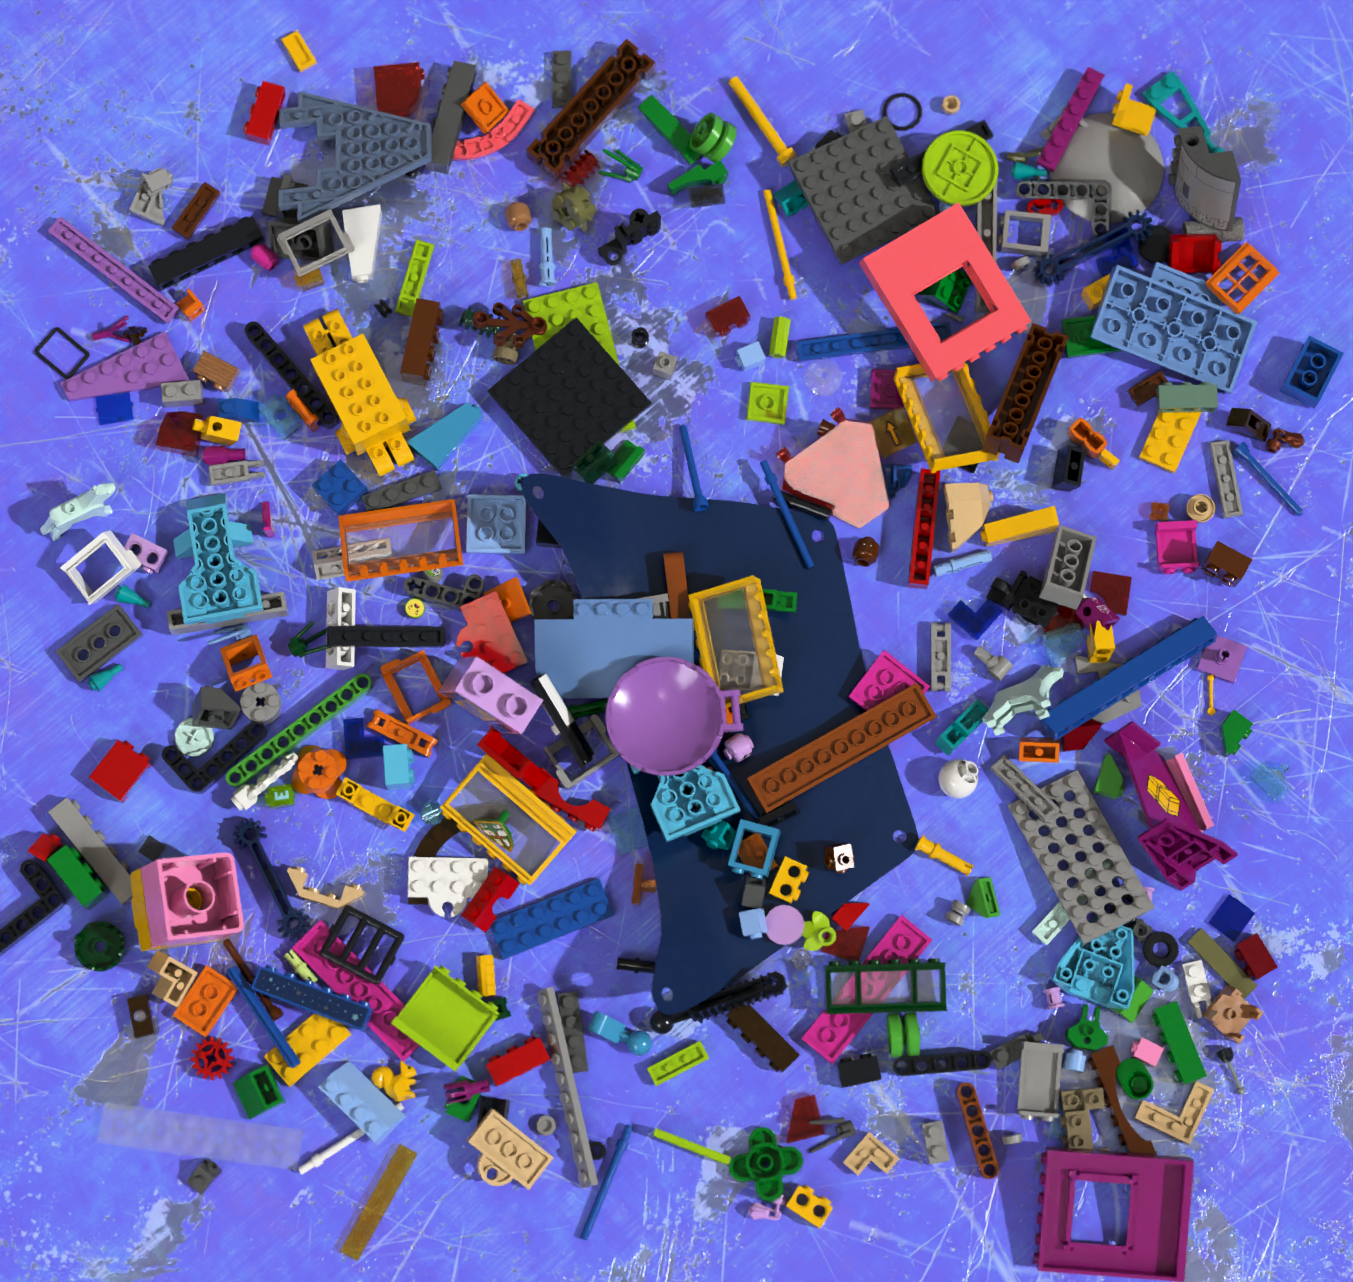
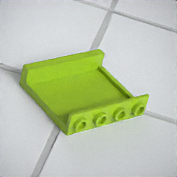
M434 965L433 970L391 1024L453 1071L457 1072L500 1014L497 1012L498 1007L490 1001L487 1004L482 1001V995L476 990L472 989L470 992L466 989V983L460 978L456 977L454 980L450 977V971L444 966L440 965L438 968Z

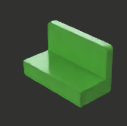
M1134 976V993L1129 1009H1109L1133 1023L1153 993V989L1143 980Z

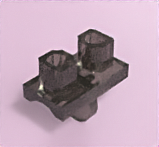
M723 184L689 188L691 208L726 203Z

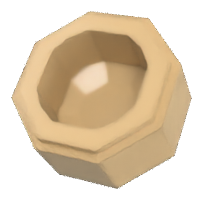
M949 95L943 99L941 108L945 114L954 115L959 111L961 102L957 96Z

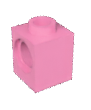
M1140 1038L1138 1041H1134L1130 1049L1133 1052L1131 1057L1151 1067H1155L1164 1048L1144 1038Z

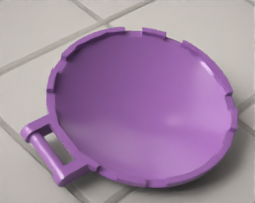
M658 657L638 663L627 673L625 672L617 681L609 696L606 707V726L610 740L619 755L627 763L640 771L659 776L686 773L701 765L713 754L724 732L744 730L740 718V690L720 691L717 684L705 670L684 659ZM731 698L733 724H727L725 699Z

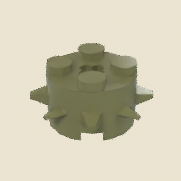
M563 182L562 192H555L556 196L553 197L551 215L554 220L559 221L569 231L577 227L586 231V222H593L592 218L596 213L595 204L592 205L588 198L590 193L580 185L569 187Z

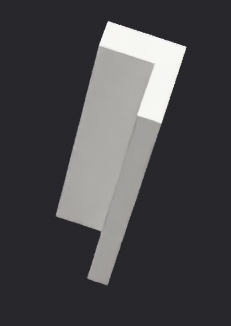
M390 539L348 545L349 564L393 558ZM341 546L313 551V564L317 580L345 576L342 556H339L342 553ZM387 546L386 549L378 550L379 547ZM327 556L324 559H318V557Z

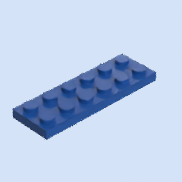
M598 878L494 920L490 929L502 959L505 960L612 917L614 914L601 881Z

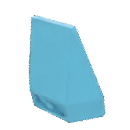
M1095 916L1090 923H1095L1098 917ZM1120 926L1083 945L1080 937H1078L1059 961L1052 981L1067 994L1104 1008L1128 1010L1134 993L1133 929Z

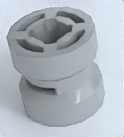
M954 899L951 903L952 908L946 912L944 918L961 927L964 923L965 915L969 914L971 908Z

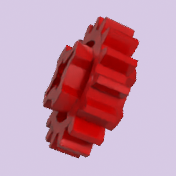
M210 1037L209 1042L203 1038V1044L196 1043L198 1049L191 1051L195 1054V1057L190 1058L191 1061L195 1062L192 1069L198 1068L196 1074L199 1076L203 1073V1079L205 1080L208 1076H210L211 1081L215 1080V1076L222 1079V1073L229 1074L227 1068H233V1065L230 1063V1060L235 1059V1057L230 1056L233 1049H227L228 1042L221 1044V1038H218L216 1042L214 1037ZM213 1045L211 1050L203 1051L204 1048ZM221 1048L225 1053L226 1060L221 1057ZM215 1053L214 1057L217 1058V1061H213L210 1064V1060L208 1059L209 1055L213 1056V1054ZM199 1058H202L205 1063L204 1069L200 1065ZM223 1066L220 1070L212 1072L215 1067Z

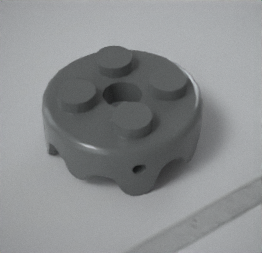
M547 580L534 588L530 594L529 608L532 613L531 616L533 620L574 619L573 599H577V596L566 582ZM551 601L559 603V608L556 611H551L548 608V604Z

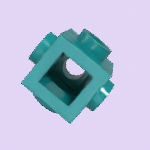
M721 820V822L706 827L701 837L712 849L721 848L729 850L737 832L726 821Z

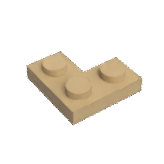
M868 1132L843 1163L857 1176L870 1161L887 1174L900 1158L873 1134Z

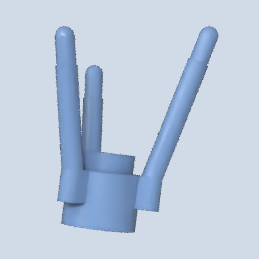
M247 623L213 631L214 635L231 631L233 633L208 642V645L232 637H236L237 641L252 636V633Z

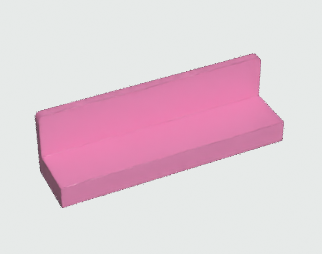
M1183 753L1167 760L1166 763L1200 831L1212 828L1214 824Z

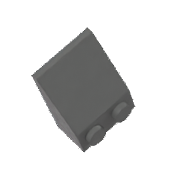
M297 217L268 220L271 250L277 254V257L290 258L289 255L283 253L277 237L279 236L278 234L299 225ZM330 220L287 240L296 259L317 261L334 253Z

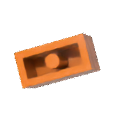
M1019 737V761L1059 763V739L1053 741L1052 738Z

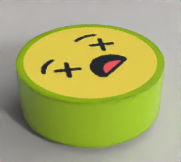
M414 598L406 603L405 611L410 618L418 619L425 613V606L421 600Z

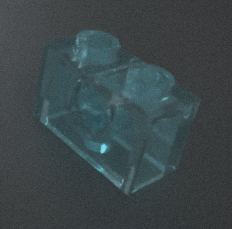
M275 393L260 405L258 410L282 440L285 441L302 427L300 423L302 419L295 410L293 412L290 411L288 408L290 404L283 396L279 397ZM279 413H286V417L283 420L277 419Z

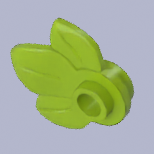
M813 911L812 921L804 922L805 926L802 934L806 938L803 948L809 951H816L823 945L829 946L836 940V932L830 927L828 917L819 911ZM824 932L830 934L828 939H823L822 935Z

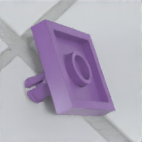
M1217 635L1216 642L1203 649L1196 670L1208 675L1211 674L1216 678L1233 684L1247 646Z

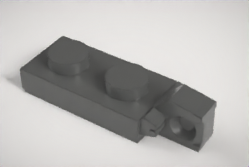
M1041 1032L1032 1037L1030 1033L1023 1034L988 1053L997 1070L1021 1058L1022 1041L1038 1043L1044 1040Z

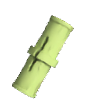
M293 949L289 951L291 956L288 953L283 956L294 968V973L298 974L302 980H309L308 978H310L314 984L318 981V978L307 967L308 964L303 962Z

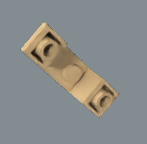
M294 866L293 869L288 867L287 872L299 896L303 899L340 910L346 905H350L365 897L366 893L362 891V887L351 884L350 887L345 885L341 900H338L339 896L327 893L326 896L319 894L320 890L308 887L305 890L309 875L305 873L306 869Z

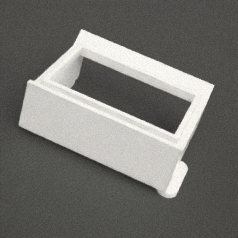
M110 530L102 532L61 566L60 569L66 572L88 601V604L91 605L97 603L140 568L141 562L132 550H125ZM106 543L124 568L93 593L76 567Z

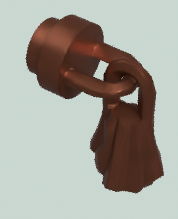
M1276 428L1273 431L1275 438L1267 439L1265 446L1268 452L1277 453L1282 446L1277 439L1288 443L1294 449L1303 446L1305 441L1301 433H1291ZM1280 432L1285 434L1284 437L1279 436Z

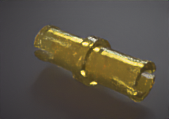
M515 259L516 263H514V260H511L509 262L513 274L511 279L512 283L515 284L517 298L524 299L523 295L527 298L529 297L526 285L527 276L523 271L522 260Z

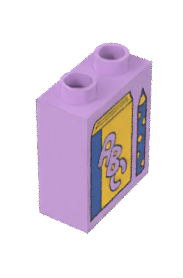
M477 656L459 658L438 691L488 725L493 726L502 734H522L543 702L541 698Z

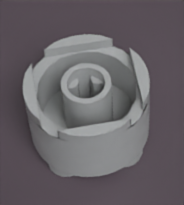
M259 682L247 687L240 699L242 711L250 721L269 724L274 722L282 711L281 696L268 683ZM260 700L264 701L265 706H259L258 702Z

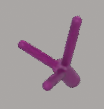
M126 315L107 330L92 333L93 340L112 337L130 343L131 339H125L123 336L113 334V332L127 325L125 321L129 316Z

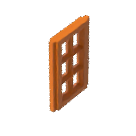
M1245 242L1205 284L1234 313L1239 315L1277 277L1279 272L1252 245ZM1247 255H1250L1256 261L1249 269L1241 263ZM1258 265L1267 271L1260 279L1252 273ZM1236 266L1245 272L1237 281L1229 274ZM1247 276L1255 282L1248 291L1240 284ZM1225 277L1233 284L1227 292H1224L1218 286ZM1236 287L1244 294L1237 302L1229 296Z

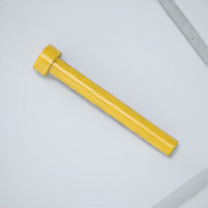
M738 76L733 77L729 80L728 84L777 152V160L782 167L788 166L787 163L796 159L798 155L793 148H787Z

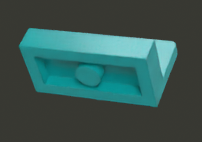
M796 180L772 194L780 203L787 217L808 206Z

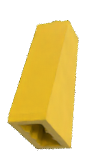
M1055 506L984 524L980 531L981 540L988 547L1055 533L1059 526Z

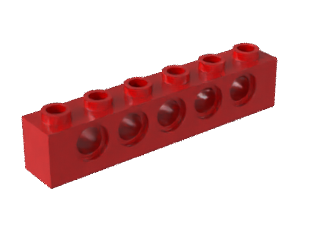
M921 468L919 473L907 586L910 588L927 589L929 586L940 470L936 471V473H931L930 469Z

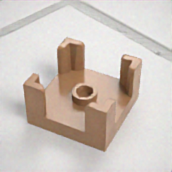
M1225 985L1203 1013L1202 1017L1229 1041L1240 1044L1245 1036L1239 1033L1250 1019L1258 1021L1264 1013L1258 1007L1250 1005L1241 997L1242 993L1237 988Z

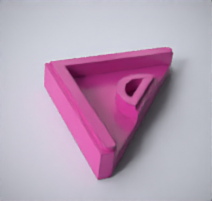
M269 501L261 503L263 511L262 520L265 523L263 530L268 538L275 537Z

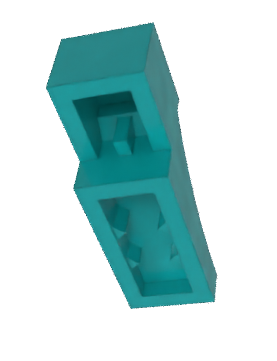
M977 699L934 743L949 756L983 722L982 718L989 709Z

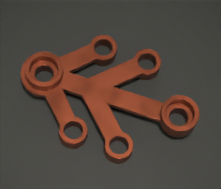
M500 302L494 304L492 312L497 316L502 315L506 320L489 318L482 311L476 312L472 320L474 327L477 329H483L486 326L507 328L494 336L493 343L499 347L503 346L505 340L519 329H525L526 331L514 337L512 344L516 348H522L525 341L531 336L543 335L547 331L546 321L541 317L533 318L520 304H515L511 313L505 308L504 304ZM516 317H522L526 322L520 321Z

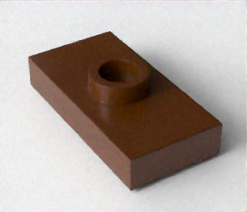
M1160 370L1128 389L1127 392L1137 407L1156 397L1157 387L1168 381Z

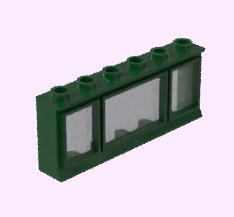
M930 958L925 963H920V959H908V963H900V959L888 960V964H880V960H868V964H861L860 961H848V965H841V961H828L829 965H823L825 1014L947 1011L946 962H940V958Z

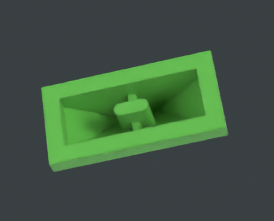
M991 877L975 880L966 904L984 918L1001 916Z

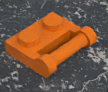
M294 389L285 396L288 404L309 429L315 432L319 428L317 424L319 421L318 416L306 407Z

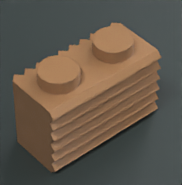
M206 351L203 352L193 369L196 379L203 383L208 381L214 384L213 388L220 392L224 390L229 392L240 374L239 368Z

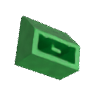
M958 269L922 290L918 295L930 304L958 314L971 279Z
M265 1065L233 1083L249 1120L286 1103L269 1065Z

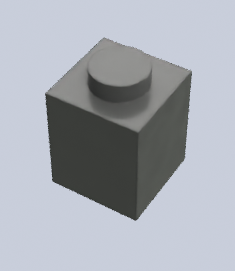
M746 875L742 893V905L751 909L762 908L766 878L760 880Z

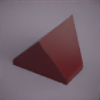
M1091 718L1062 736L1063 751L1083 750L1103 724Z

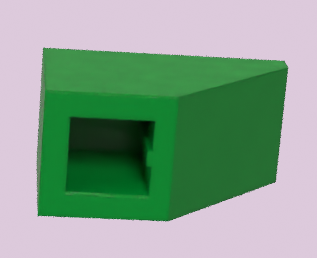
M1236 710L1230 712L1219 727L1223 754L1226 757L1230 754L1235 755L1241 747L1238 743L1242 738L1246 740L1253 731L1250 729L1253 723Z

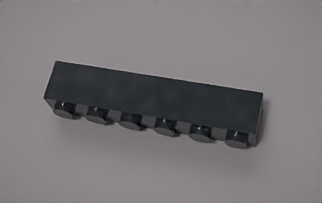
M253 216L244 217L237 224L227 225L216 234L210 233L203 240L191 242L180 251L174 250L163 259H155L148 267L159 290L162 291L265 241Z

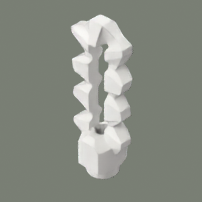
M294 751L285 754L279 765L273 764L269 767L268 774L262 773L259 775L256 784H244L234 791L231 801L240 811L243 808L246 810L257 802L258 794L264 791L272 782H275L278 777L291 770L292 766L299 759Z

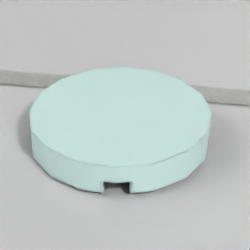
M188 718L178 725L174 734L175 744L183 754L190 757H199L211 749L214 742V732L212 728L193 727L192 718Z

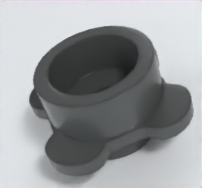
M1137 919L1135 921L1136 924L1130 929H1133V935L1137 938L1138 942L1142 943L1146 940L1145 937L1152 933V927L1144 923L1143 919Z

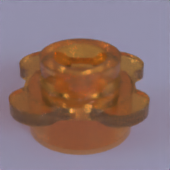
M1153 502L1150 506L1152 508V513L1149 516L1152 521H1168L1169 504Z

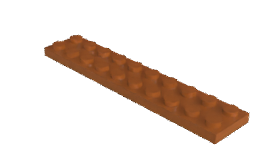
M918 683L755 773L746 780L765 813H768L935 719L937 716Z

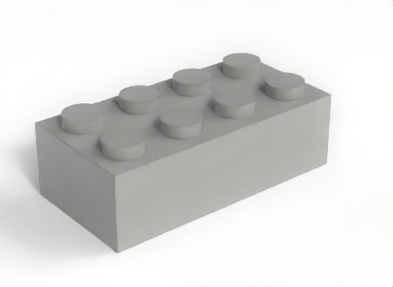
M1062 525L1059 526L1052 541L1039 598L1077 610L1084 596L1097 537Z

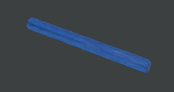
M237 966L229 968L227 970L228 976L289 1067L294 1068L300 1064L299 1058Z

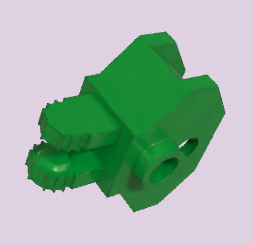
M1083 1004L1078 1024L1066 1030L1065 1038L1073 1048L1095 1051L1107 1044L1108 1035L1100 1027L1099 1022L1100 1007H1095L1093 1021L1086 1020L1089 1010L1088 1005ZM1084 1038L1088 1039V1044L1084 1043Z

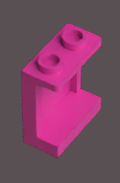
M1197 520L1157 522L1155 525L1158 572L1175 574V571H1183V573L1188 574L1194 573L1200 567L1197 559L1195 534Z

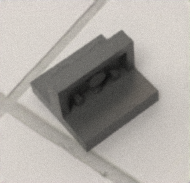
M284 174L283 179L271 177L262 214L279 219L297 217V209L280 211L279 190L309 187V185L294 182L292 176Z

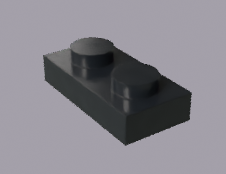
M787 801L774 811L764 812L762 817L758 819L761 825L773 827L801 812L794 801Z

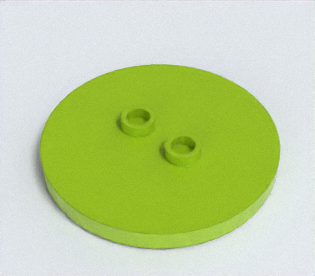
M950 131L938 136L927 148L922 160V176L927 188L937 199L951 206L959 202L961 207H966L982 201L992 191L998 178V161L991 146L980 136L968 131Z

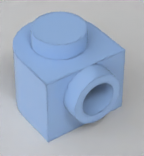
M1161 966L1153 974L1151 982L1165 992H1172L1178 987L1179 979L1169 969Z
M1071 1049L1070 1053H1065L1063 1069L1083 1073L1086 1056L1082 1055L1083 1051Z

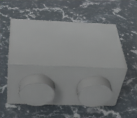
M200 380L161 383L162 403L165 408L204 405L203 385Z
M942 1121L920 1125L928 1165L950 1161Z

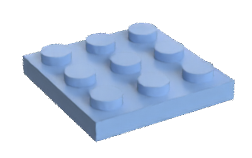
M468 495L466 553L525 554L526 500L524 496Z

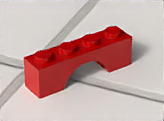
M549 776L537 791L531 788L541 801L550 805L553 811L557 813L562 811L568 814L566 816L568 819L575 823L578 820L585 824L584 827L592 832L595 830L600 832L611 812L609 807L594 799L582 806L568 804L559 794V780L552 776Z

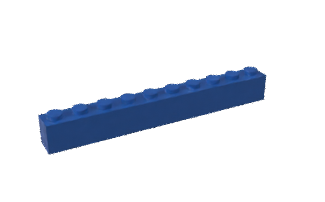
M1204 616L1199 619L1194 618L1183 629H1176L1170 637L1160 639L1152 648H1145L1140 652L1139 656L1134 659L1129 658L1121 667L1111 669L1106 676L1095 679L1087 688H1080L1075 692L1074 696L1069 699H1062L1054 708H1048L1050 716L1041 719L1040 724L1053 741H1056L1215 643L1217 632Z

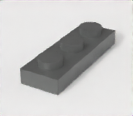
M552 51V108H564L571 100V51Z

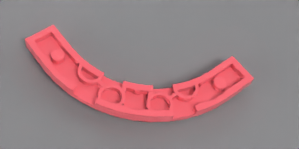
M518 99L505 119L491 130L490 133L482 137L458 141L452 160L466 161L478 159L502 149L524 128L534 113V108Z

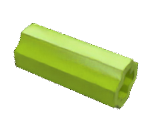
M781 316L774 317L769 356L779 359L786 357L791 319Z

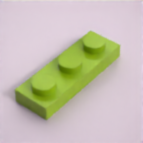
M698 1041L648 1067L647 1070L655 1086H658L708 1060L709 1056L701 1041Z

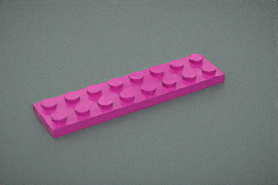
M901 915L862 964H868V960H880V964H888V960L900 959V963H908V959H918L932 939ZM907 971L861 972L862 1004H881ZM854 974L834 997L832 1005L855 1004ZM824 1010L801 1039L828 1062L833 1064L873 1013L825 1014Z
M320 920L292 949L338 996H340V993L351 996V1000L358 1003L359 1000L370 1003V1008L374 1011L368 1026L404 1062L420 1047L418 1043L391 1024L405 1005L382 982L379 985H375L320 956V950L330 934L328 932L329 928ZM337 937L329 951L340 957L346 945ZM351 952L347 961L358 966L360 959ZM366 966L365 971L374 975V973Z

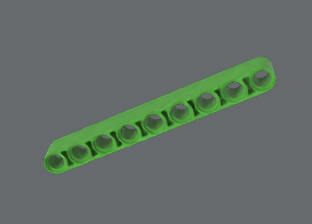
M364 673L358 674L231 768L226 773L227 783L233 788H239L259 775L368 694L373 687L370 677ZM362 679L368 680V686L365 688L358 687V683ZM346 691H351L353 694L349 700L342 698L343 693ZM329 703L337 705L333 712L326 710ZM313 715H320L321 719L318 723H311L310 719ZM297 727H304L305 731L302 735H295ZM287 738L289 740L286 747H279L281 739ZM266 750L273 752L270 759L263 758V753ZM250 762H256L257 764L256 769L253 771L247 770V765ZM234 774H240L241 778L237 783L231 782V777Z

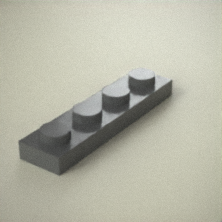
M433 470L362 496L366 510L374 511L392 508L442 490L436 471Z
M578 991L558 994L561 1022L573 1073L589 1071Z

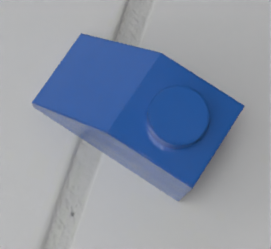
M239 398L218 399V417L242 423L260 422L259 402Z

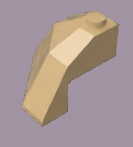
M949 483L944 485L943 490L947 505L945 513L949 529L947 537L951 553H955L982 528L990 508V502H993L992 490H988V485Z

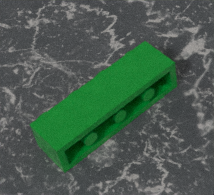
M1174 1001L1152 1010V1022L1154 1026L1158 1025L1160 1030L1158 1036L1161 1044L1166 1045L1168 1050L1166 1057L1169 1063L1174 1065L1176 1071H1173L1177 1083L1180 1082L1181 1085H1185L1206 1077V1072L1178 1002Z

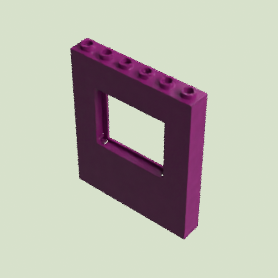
M1046 1147V1151L1042 1152L1041 1156L1044 1172L1040 1173V1184L1043 1185L1042 1192L1038 1194V1205H1041V1212H1037L1036 1218L1039 1232L1035 1233V1245H1038V1250L1034 1252L1033 1264L1036 1265L1038 1271L1184 1282L1194 1161L1191 1157ZM1075 1180L1131 1184L1126 1246L1071 1242Z

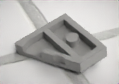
M140 183L128 212L163 227L165 221L163 217L162 192L149 197L144 186Z

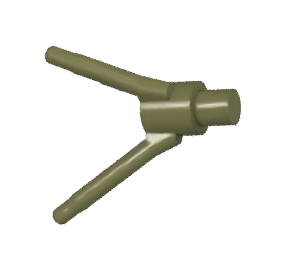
M1045 147L1025 152H1008L1007 160L1026 164L1028 157L1040 156ZM1041 184V185H1043L1046 189L1049 188L1046 184Z

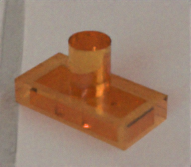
M644 864L635 865L631 905H640L641 891L656 893V881L642 879Z

